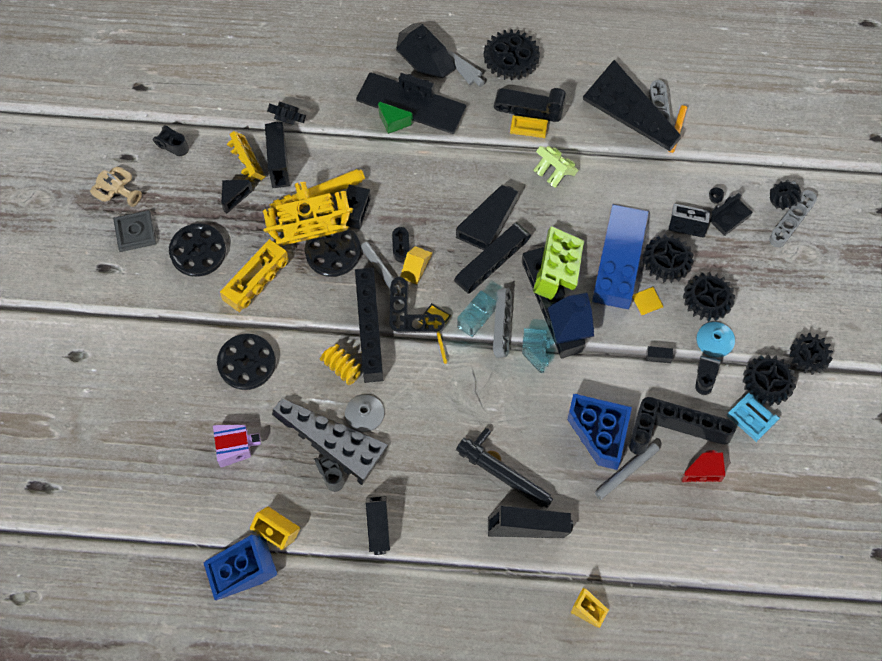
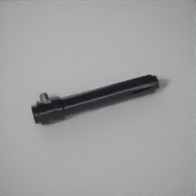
M484 428L475 441L465 437L460 441L456 451L459 452L461 457L468 458L470 463L473 465L477 464L541 508H548L553 501L551 494L487 453L485 448L481 446L490 435V429Z

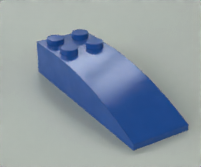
M612 204L592 302L629 310L649 211Z

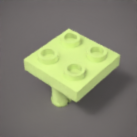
M540 146L536 151L543 158L533 171L543 177L549 166L553 165L556 169L547 179V182L551 183L550 185L555 188L564 175L575 176L579 171L574 167L576 164L573 161L563 158L561 156L562 153L554 147L552 149L549 146Z

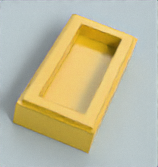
M513 115L510 134L545 138L548 120Z

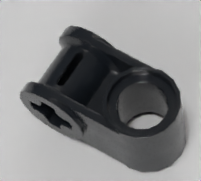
M166 125L162 127L159 135L153 138V142L158 147L176 156H184L189 151L184 135Z
M705 356L700 357L695 389L699 394L708 395L711 393L718 374L720 360Z

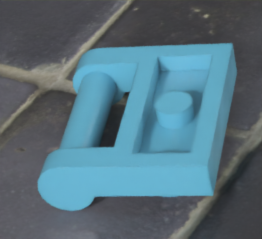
M748 393L728 412L727 417L757 442L779 421L780 417L776 414L773 415L759 401H756L754 394ZM749 403V404H750L753 408H755L762 416H764V417L768 420V422L766 423L760 416H758V415H757L751 408H749L746 404Z

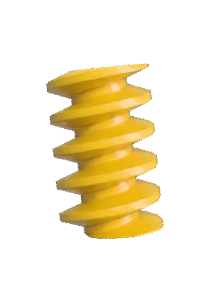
M339 344L329 347L321 355L320 361H324V364L329 366L331 371H335V374L340 376L341 380L346 381L347 385L353 384L361 374L362 364L359 363L354 366L356 359L353 358L349 361L350 354L343 356L345 349L338 351Z

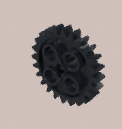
M511 29L510 33L504 30L503 34L497 32V37L492 35L491 40H487V45L484 46L483 57L484 63L487 64V69H491L492 74L497 72V77L504 75V80L509 76L512 81L515 76L520 80V75L526 78L527 73L532 74V69L536 70L537 64H539L540 52L539 46H536V40L532 41V36L526 37V32L521 35L520 30L513 33Z

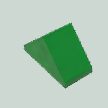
M379 102V116L388 134L412 125L413 116L411 112Z

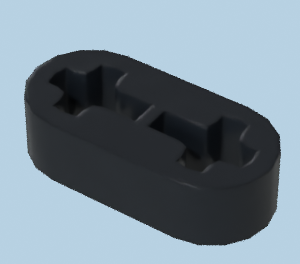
M397 227L392 232L393 257L398 262H405L407 252L410 251L409 233L406 228ZM399 234H402L403 236L402 242H399ZM403 247L404 253L401 256L399 254V248Z

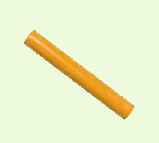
M684 105L680 106L674 126L679 134L687 111V107ZM676 145L674 146V148H673L671 151H668V152L674 153V152H675Z

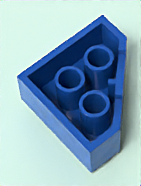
M573 393L568 422L598 466L618 470L632 407Z

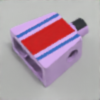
M245 425L213 426L217 461L220 468L250 458V447L261 445L260 434L248 435Z

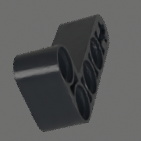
M501 88L497 90L494 109L499 112L559 122L562 118L566 92L560 88H553L548 97Z

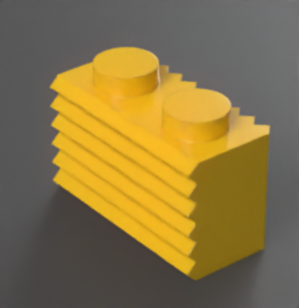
M268 506L256 513L250 526V530L256 532L257 535L260 534V537L263 536L264 539L276 545L277 548L280 547V550L295 542L301 529Z

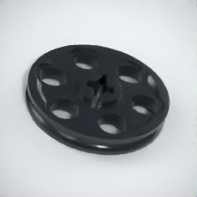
M197 223L187 225L175 233L169 244V255L174 267L179 272L192 277L208 275L220 267L226 255V246L222 235L217 229L207 224ZM205 231L211 233L208 238H202L201 234ZM186 233L192 234V238L190 240H184L182 239L183 235ZM213 245H220L221 249L214 252L211 250ZM181 248L184 250L183 254L175 255L174 251ZM195 248H198V249H200L201 251H200V252H197V251H195L194 249H195ZM205 260L213 261L209 267L203 266V262ZM186 262L194 263L191 269L184 268Z
M350 228L343 232L334 233L330 238L323 236L306 240L304 248L308 265L316 273L327 277H337L350 272L357 265L361 255L359 239ZM344 235L351 236V240L348 242H343L341 238ZM312 243H319L320 247L313 250L310 248V245ZM329 248H332V249H335V248H336V252H333V251L330 252V251H329ZM348 251L356 253L352 258L346 257L345 254ZM321 258L324 260V263L320 266L315 265L314 261ZM334 263H341L342 267L335 270L332 268V265Z
M240 334L232 337L224 343L217 356V368L222 379L229 386L240 390H251L265 384L272 376L276 365L275 354L269 342L255 334ZM247 340L254 341V345L251 348L244 347V343ZM229 348L236 349V353L232 356H228L226 351ZM268 350V357H259L260 351ZM246 358H249L250 362H247V365H244L242 361H245ZM226 366H233L234 369L231 373L226 374L223 372ZM259 368L267 369L266 374L263 376L257 375L256 371ZM243 375L249 377L248 382L245 384L238 382L239 378Z

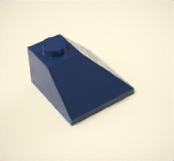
M588 293L567 296L548 307L556 344L594 337L592 308Z

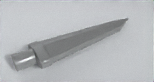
M448 51L457 71L469 85L476 83L479 87H482L485 82L480 76L483 73L453 52Z

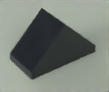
M222 180L221 204L226 214L253 192L249 180Z

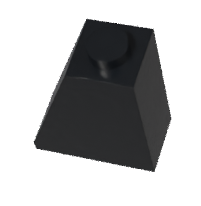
M366 497L369 552H374V555L386 554V551H390L387 497Z

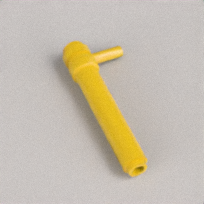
M355 169L308 188L309 198L340 192L347 189L349 184L357 185L362 183L365 176L361 169ZM297 193L293 195L288 194L283 196V199L273 200V203L269 204L270 208H274L275 217H278L276 206L298 201Z

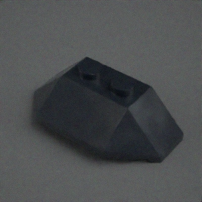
M411 24L399 32L396 51L418 73L437 76V78L443 79L456 70L446 47L424 24Z

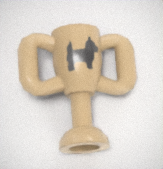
M114 167L110 172L102 171L96 179V184L90 190L94 197L104 202L112 199L114 194H121L127 198L128 205L131 207L136 206L142 197L141 191L134 190L130 192L124 188V185L131 181L132 175L121 167ZM115 173L121 175L125 179L120 180L115 176ZM98 189H103L109 193L108 195H105L102 192L98 191Z

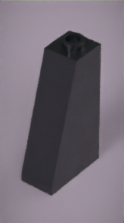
M271 122L265 124L268 172L272 189L289 187L290 178L283 122Z
M505 185L497 188L457 226L456 238L485 250L500 234L518 201V191L513 187Z
M500 506L488 516V537L565 538L573 530L571 513Z

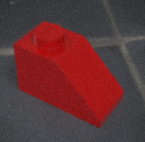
M708 450L702 453L685 471L681 478L682 482H722L726 476L723 452L717 453L715 450Z

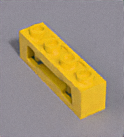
M269 239L220 291L222 300L239 313L243 308H247L253 297L262 292L265 284L274 279L277 271L286 266L289 260L287 251Z

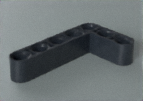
M645 397L642 399L637 413L629 449L636 455L645 453L654 425L724 445L731 442L736 431V425L729 419L653 397Z

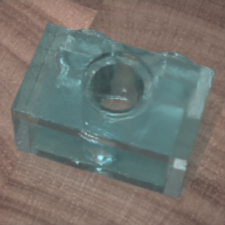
M480 291L457 317V327L470 337H473L495 312L496 300Z

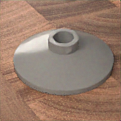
M359 395L347 404L345 418L348 425L354 430L369 432L376 429L382 423L384 408L377 398L371 395ZM366 408L368 411L362 413L361 409Z

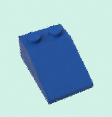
M256 535L248 536L203 562L214 600H219L258 586L278 575L266 539Z

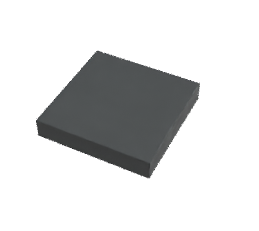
M150 210L113 218L119 252L156 245Z

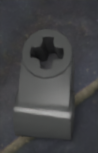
M325 456L319 459L317 457L314 458L327 488L333 492L341 490L344 486V480L339 464L331 462ZM333 477L339 478L337 482H330V479Z

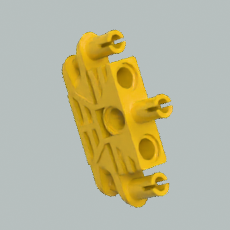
M300 182V184H294L298 201L276 206L277 215L280 218L278 219L279 225L276 222L274 208L262 211L266 228L263 231L269 233L276 240V244L284 246L348 230L349 226H346L349 215L353 212V208H349L346 191H340L341 195L339 192L334 193L338 206L336 211L333 207V197L330 193L309 198L306 182ZM306 205H309V212L303 214L302 208ZM341 218V224L337 225L336 219ZM278 232H283L284 238L281 239Z

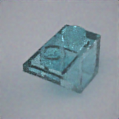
M524 328L522 354L540 373H544L545 366H549V355H546V349H550V337H547V330Z

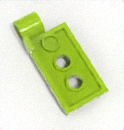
M552 226L549 228L541 269L537 274L533 288L534 293L552 300L559 284L574 291L578 283L584 240Z

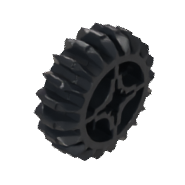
M666 234L662 238L657 236L655 240L652 239L646 245L643 252V264L646 265L645 270H650V276L656 275V280L662 278L663 283L666 282V279H669L672 283L674 278L679 282L681 277L685 278L692 269L694 254L691 252V246H686V241L681 242L680 237L675 239L673 234L670 238ZM663 249V252L654 255L656 251ZM682 262L679 267L673 268L674 265Z
M702 272L699 276L695 275L692 280L688 281L687 286L684 288L683 299H685L684 305L688 306V312L694 311L693 317L699 315L700 321L706 317L709 322L711 318L717 321L719 317L723 319L726 314L730 313L731 308L734 306L735 295L733 294L734 288H730V282H724L725 276L720 279L718 278V273L712 276L711 272H708L707 276H705ZM701 287L702 291L695 295L694 291ZM723 298V303L717 306V301Z
M769 354L765 358L760 355L757 359H752L743 372L744 378L742 383L746 384L744 390H750L749 393L755 395L756 401L758 399L762 400V405L768 402L769 406H772L774 402L780 405L782 401L786 402L788 397L792 396L793 390L796 388L794 383L797 377L793 376L795 370H789L790 364L785 365L784 359H781V361L777 360V355L773 359H771ZM760 369H769L768 371L758 372ZM769 375H770V380H771L770 385H768V384H769V381H768ZM771 389H782L777 392H770Z

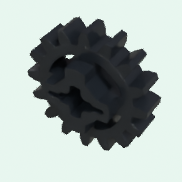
M279 102L278 106L270 103L268 105L267 112L275 114L274 119L292 125H295V121L305 122L306 115L298 113V107Z
M808 333L806 337L801 334L799 339L795 338L790 347L789 357H794L791 363L798 364L797 370L803 368V373L810 370L811 375H814L816 370L818 373H821L823 368H828L829 363L833 359L831 357L833 350H828L831 344L824 343L826 338L820 340L818 339L819 334L812 337L811 333Z

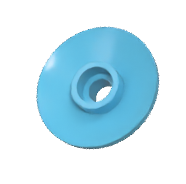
M709 322L699 329L696 341L704 354L719 358L728 355L735 345V336L732 330L725 324ZM714 335H718L720 339H716Z

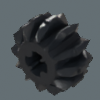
M780 180L779 184H774V187L770 189L769 198L776 209H791V206H797V202L801 201V189L795 181L790 182L786 180L782 182Z

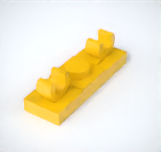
M233 131L229 134L232 140L227 143V146L234 147L230 152L235 155L239 154V160L245 164L246 168L241 171L244 175L249 173L245 180L253 182L255 178L263 180L266 176L244 135Z

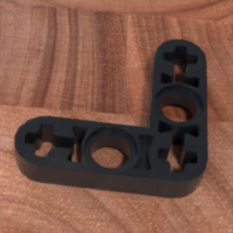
M402 277L394 278L390 285L389 323L392 330L397 333L442 332L446 325L442 316L436 314H408V283ZM398 282L405 285L401 288V295L405 294V297H394V294L398 295V289L395 287V285H398ZM397 300L404 301V307L401 310L394 308V303ZM394 313H404V316L400 315V321L404 323L403 325H400V328H397V326L394 325V323H396L398 319V316L394 315ZM415 319L423 321L421 328H413L412 323ZM425 319H428L429 323H434L435 319H438L442 324L438 325L437 329H435L434 325H428L429 329H426Z

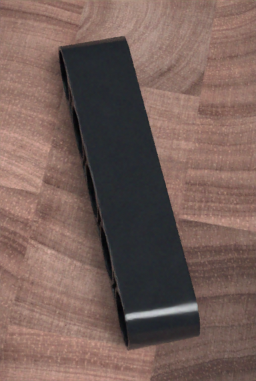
M518 222L514 223L463 268L455 277L454 282L467 294H470L524 246L530 239L531 234Z

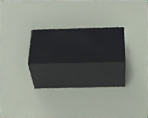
M648 346L646 350V361L671 363L673 360V348Z

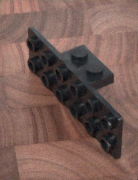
M370 72L356 97L357 102L378 108L379 102L411 112L413 121L450 134L455 133L466 110V104L434 94V83L402 72L399 76V82Z

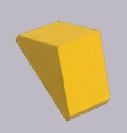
M416 246L407 252L400 277L417 285L432 256V252Z
M582 588L571 613L600 628L609 609L587 589Z

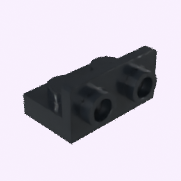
M740 193L735 196H729L722 206H716L711 212L710 222L724 236L751 217L753 213L740 201L742 196Z
M674 203L668 230L704 238L709 224L710 211Z

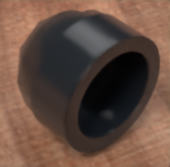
M715 187L709 191V199L712 203L718 204L723 201L724 191L721 188Z

